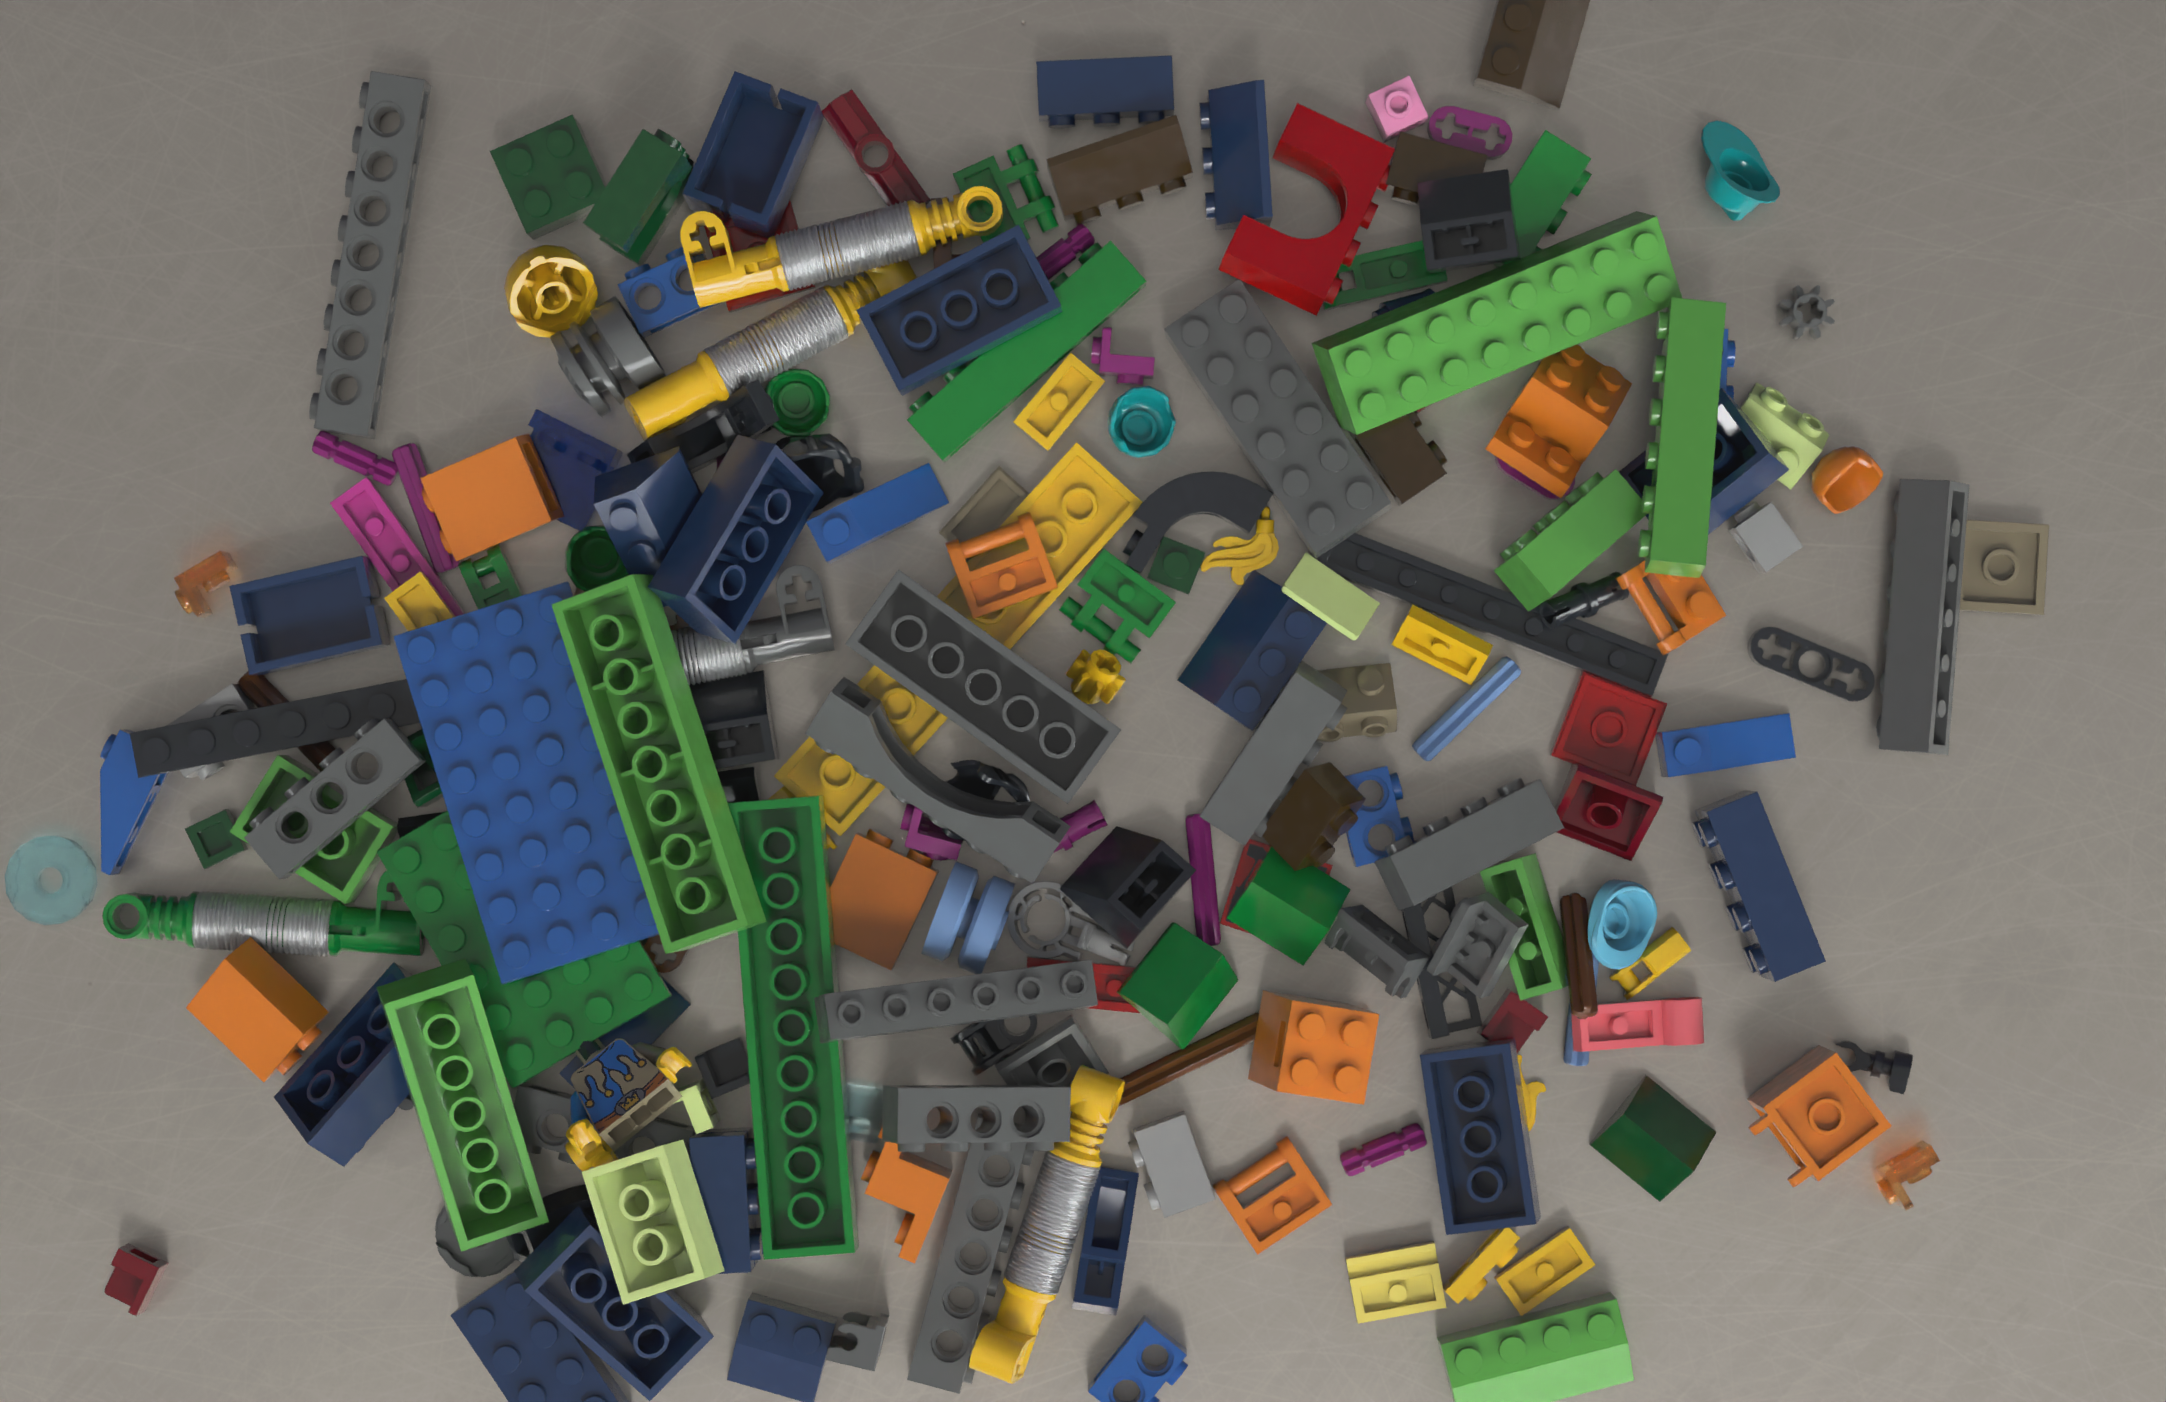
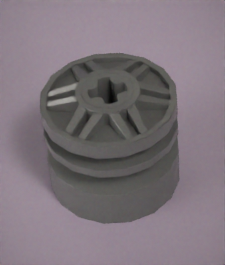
M616 296L590 311L597 332L589 335L575 321L569 324L571 331L578 341V344L572 347L560 331L550 336L557 352L558 364L580 398L591 405L601 417L611 412L610 406L602 392L609 389L620 405L624 403L625 393L620 384V381L627 377L640 390L667 376L649 344L639 333L636 324Z

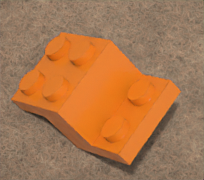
M1578 344L1541 359L1528 381L1510 405L1485 450L1559 498H1562L1571 486L1581 465L1610 426L1632 383L1623 378L1622 374L1615 368L1605 366L1586 354Z
M881 1128L880 1133H879V1135H878V1137L881 1138V1139H882V1128ZM885 1142L881 1153L873 1150L864 1169L861 1180L869 1183L864 1194L908 1211L905 1214L894 1243L902 1245L898 1257L915 1264L952 1170L910 1152H899L898 1144Z

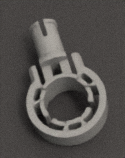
M1049 881L1036 882L1023 888L1012 900L1007 918L1009 933L1015 944L1027 954L1039 958H1056L1063 955L1080 961L1083 953L1062 945V942H1066L1120 963L1124 967L1126 966L1131 955L1114 949V945L1126 948L1099 925L1074 916V912L1091 918L1069 897L1068 899L1071 901L1072 907L1068 905L1065 901L1067 896L1059 889L1062 884ZM1054 889L1060 892V897L1045 894V898L1048 900L1053 899L1063 907L1066 916L1065 927L1058 937L1050 941H1042L1036 936L1030 935L1028 937L1030 941L1042 945L1037 950L1022 938L1017 921L1020 920L1023 933H1028L1030 931L1027 925L1028 913L1036 902L1042 900V897L1037 895L1029 901L1026 898L1038 890ZM1023 904L1020 915H1018L1019 908ZM1074 926L1083 930L1080 937L1071 934ZM1135 941L1126 950L1133 951ZM1051 945H1055V946H1056V949H1055V950H1052V951H1047V950H1046V947H1047V946H1051Z

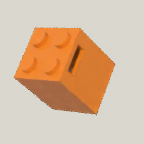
M1263 990L1248 1079L1277 1092L1364 1105L1379 1014L1348 1003Z
M1817 1045L1747 1098L1760 1116L1758 1120L1748 1127L1755 1136L1768 1127L1799 1168L1787 1179L1792 1187L1799 1185L1808 1177L1820 1181L1891 1127V1124L1839 1055L1820 1045Z

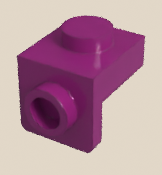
M1103 327L1102 337L1093 336L1091 363L1100 364L1099 375L1117 376V384L1129 386H1143L1144 379H1153L1155 357L1110 354L1112 327Z
M907 804L900 829L908 831L904 847L922 851L925 856L934 860L944 861L952 859L957 861L963 841L950 838L942 831L941 827L934 824L928 817H924L922 810L912 804Z

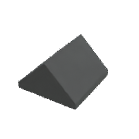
M1073 1014L1010 1052L1005 1058L995 1064L998 1073L1007 1085H1061L1071 1087L1075 1074L1081 1065L1109 1074Z

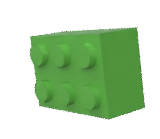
M1617 469L1604 478L1599 472H1596L1565 497L1568 503L1564 500L1532 526L1537 533L1531 528L1499 554L1505 561L1494 572L1528 612L1556 594L1648 514L1642 513V499Z
M277 755L230 830V833L248 843L244 837L253 830L249 823L268 807L276 811L288 800L284 793L303 777H306L310 782L318 773L289 755ZM332 782L327 784L322 792L324 803L333 809L338 807L343 800L342 789ZM371 807L295 873L344 904L355 902L381 860L377 851L391 844L398 833V823ZM295 812L290 816L287 824L289 832L297 838L305 835L308 830V821L302 813Z

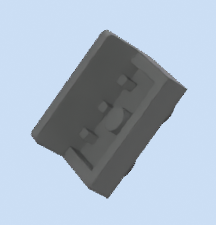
M1487 892L1471 898L1466 897L1454 907L1450 916L1452 922L1446 934L1441 936L1434 944L1431 952L1434 956L1427 967V971L1433 976L1444 972L1450 973L1479 999L1490 996L1528 927L1524 920L1491 893Z

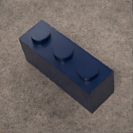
M1172 55L1036 61L1039 122H1048L1049 128L1075 127V120H1093V126L1098 127L1120 125V118H1138V124L1147 125L1165 119V116H1174Z

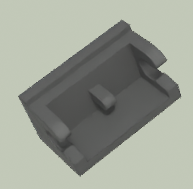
M1364 905L1341 908L1335 923L1325 939V944L1329 948L1333 949L1335 947L1339 951H1344L1385 983V992L1392 997L1396 995L1400 999L1407 997L1430 958Z
M848 1312L843 1316L847 1323L840 1324L838 1327L839 1331L847 1333V1335L833 1336L825 1360L875 1371L889 1315L881 1313L879 1317L859 1312Z

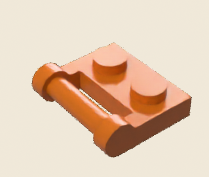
M1030 512L1017 516L1019 521L962 542H959L957 538L945 543L973 619L1058 588ZM1019 539H1026L1030 550L973 571L969 570L966 559Z
M1644 560L1616 578L1622 590L1628 589L1658 638L1659 642L1656 645L1662 655L1681 646L1687 640L1726 616L1702 575L1700 578L1647 573L1644 572ZM1645 576L1650 582L1656 594L1658 595L1665 609L1669 613L1673 622L1677 626L1678 630H1673L1669 621L1667 620L1661 608L1654 599L1653 595L1649 591L1648 587L1642 579Z
M1288 1136L1276 1143L1278 1146L1276 1149L1228 1181H1225L1223 1178L1212 1185L1257 1255L1333 1205ZM1287 1162L1290 1164L1295 1172L1293 1175L1245 1207H1242L1236 1196Z

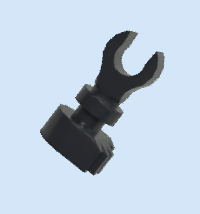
M1841 1041L1836 1044L1854 1051V1061L1846 1065L1851 1072L1856 1070L1869 1071L1870 1077L1878 1079L1880 1075L1888 1076L1887 1084L1889 1090L1904 1094L1912 1066V1054L1895 1050L1891 1059L1885 1057V1052L1877 1050L1875 1054L1864 1052L1851 1041Z

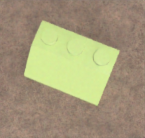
M684 1139L582 1172L623 1305L725 1271Z

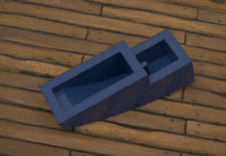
M1100 1167L1101 1169L1097 1175L1096 1183H1094L1095 1187H1093V1192H1091L1092 1196H1090L1072 1309L1116 1316L1139 1173Z

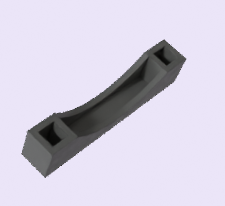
M843 677L830 692L805 733L813 738L817 746L825 752L837 754L852 764L854 770L861 776L875 779L890 789L891 794L903 803L914 805L928 814L929 819L941 828L952 830L964 838L973 850L990 855L1002 863L1011 875L1020 879H1026L1032 884L1071 827L1033 801L1006 802L986 799L964 792L941 780L923 766L902 743L888 719L882 701L846 677Z

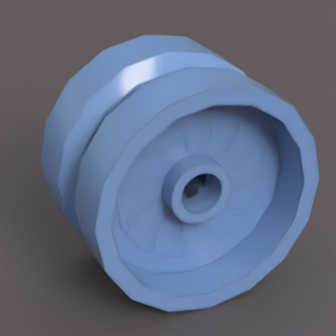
M956 861L921 954L943 962L950 956L958 937L964 939L958 957L959 968L974 974H982L991 949L996 950L1007 921L1009 911H1006L1015 883L993 876L987 881L981 898L978 900L972 897L979 879L978 870Z

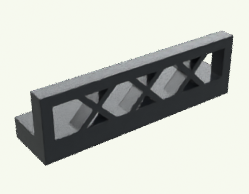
M1452 886L1443 891L1445 904L1436 899V895L1428 898L1422 907L1421 903L1401 910L1407 940L1430 957L1416 981L1428 1036L1431 1039L1449 1036L1451 1032L1482 1026L1476 995L1465 986V992L1455 987L1457 979L1454 977L1448 982L1438 975L1433 976L1427 971V967L1434 956L1431 953L1428 937L1435 942L1439 938L1426 930L1423 915L1432 902L1446 910L1450 923L1441 936L1446 934L1452 922L1450 918L1451 913L1456 906ZM1438 981L1446 986L1442 994L1440 993ZM1451 990L1467 999L1470 1018L1447 1023L1443 1002Z

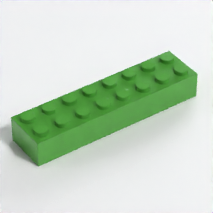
M1636 211L1522 257L1521 260L1512 261L1311 344L1340 428L1358 435L1668 307L1671 297L1682 298L1657 216Z
M632 574L551 605L665 954L687 950L767 921L661 599L648 588L653 575Z

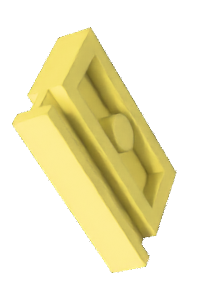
M1434 1241L1345 1257L1358 1324L1447 1308Z

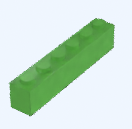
M1671 297L1666 312L1658 313L1656 339H1663L1662 355H1655L1652 382L1660 383L1659 398L1651 399L1649 410V425L1656 426L1655 442H1648L1645 457V469L1653 470L1651 486H1644L1641 506L1642 513H1649L1648 530L1641 529L1638 543V557H1645L1644 572L1700 578L1706 566L1726 303Z

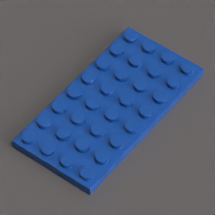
M568 581L393 636L497 971L503 985L659 935L551 605L573 597Z

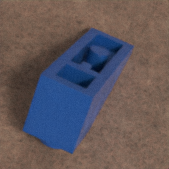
M927 463L806 521L826 562L831 564L949 504V501L930 464Z
M1790 713L1657 732L1655 735L1661 777H1675L1796 758Z
M120 729L117 735L111 734L100 755V758L105 760L100 769L101 872L108 875L120 874L168 773L138 778L130 733L134 732L132 730Z

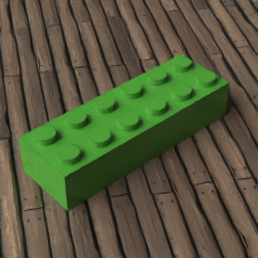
M464 958L377 987L452 1230L461 1252L549 1222L477 984L466 959Z

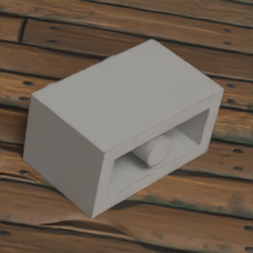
M1184 1111L1133 1129L1136 1139L1128 1142L1137 1168L1146 1165L1151 1182L1144 1184V1188L1152 1210L1161 1207L1164 1218L1216 1200Z

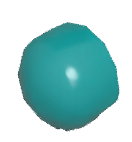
M1150 386L1130 388L1116 398L1109 410L1107 419L1108 432L1114 445L1119 451L1124 452L1125 455L1134 458L1156 455L1169 444L1176 425V419L1169 405L1168 396Z

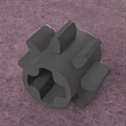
M1798 285L1793 288V295L1796 300L1793 302L1781 300L1778 304L1781 308L1787 310L1786 318L1782 319L1779 325L1785 326L1789 324L1795 329L1793 333L1794 340L1799 339L1804 331H1809L1814 340L1821 337L1818 325L1830 326L1835 322L1832 317L1827 316V308L1835 301L1834 299L1824 301L1818 296L1820 293L1819 285L1815 286L1809 294H1804L1803 289ZM1810 303L1812 305L1810 312L1816 315V318H1812L1804 323L1801 321L1803 313L1798 311L1797 307Z

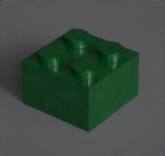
M573 114L490 151L525 232L533 240L588 216L607 186L580 123Z

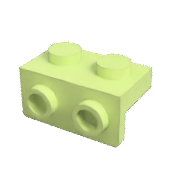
M1756 383L1740 408L1763 433L1789 468L1777 480L1789 489H1792L1823 451L1829 434L1824 430V426L1817 418L1807 413L1801 414L1791 407L1785 396L1772 387L1765 388L1761 384Z

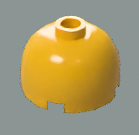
M542 245L530 248L518 256L510 267L504 285L510 313L521 329L536 337L550 338V336L558 331L568 330L570 328L569 324L574 321L582 326L590 317V311L595 308L598 297L597 286L590 269L581 257L563 246Z

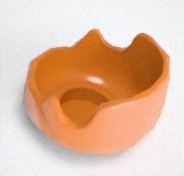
M1854 446L1841 447L1832 450L1821 458L1812 472L1811 489L1823 505L1832 513L1839 514L1852 509L1867 499L1878 487L1883 477V471L1865 450Z

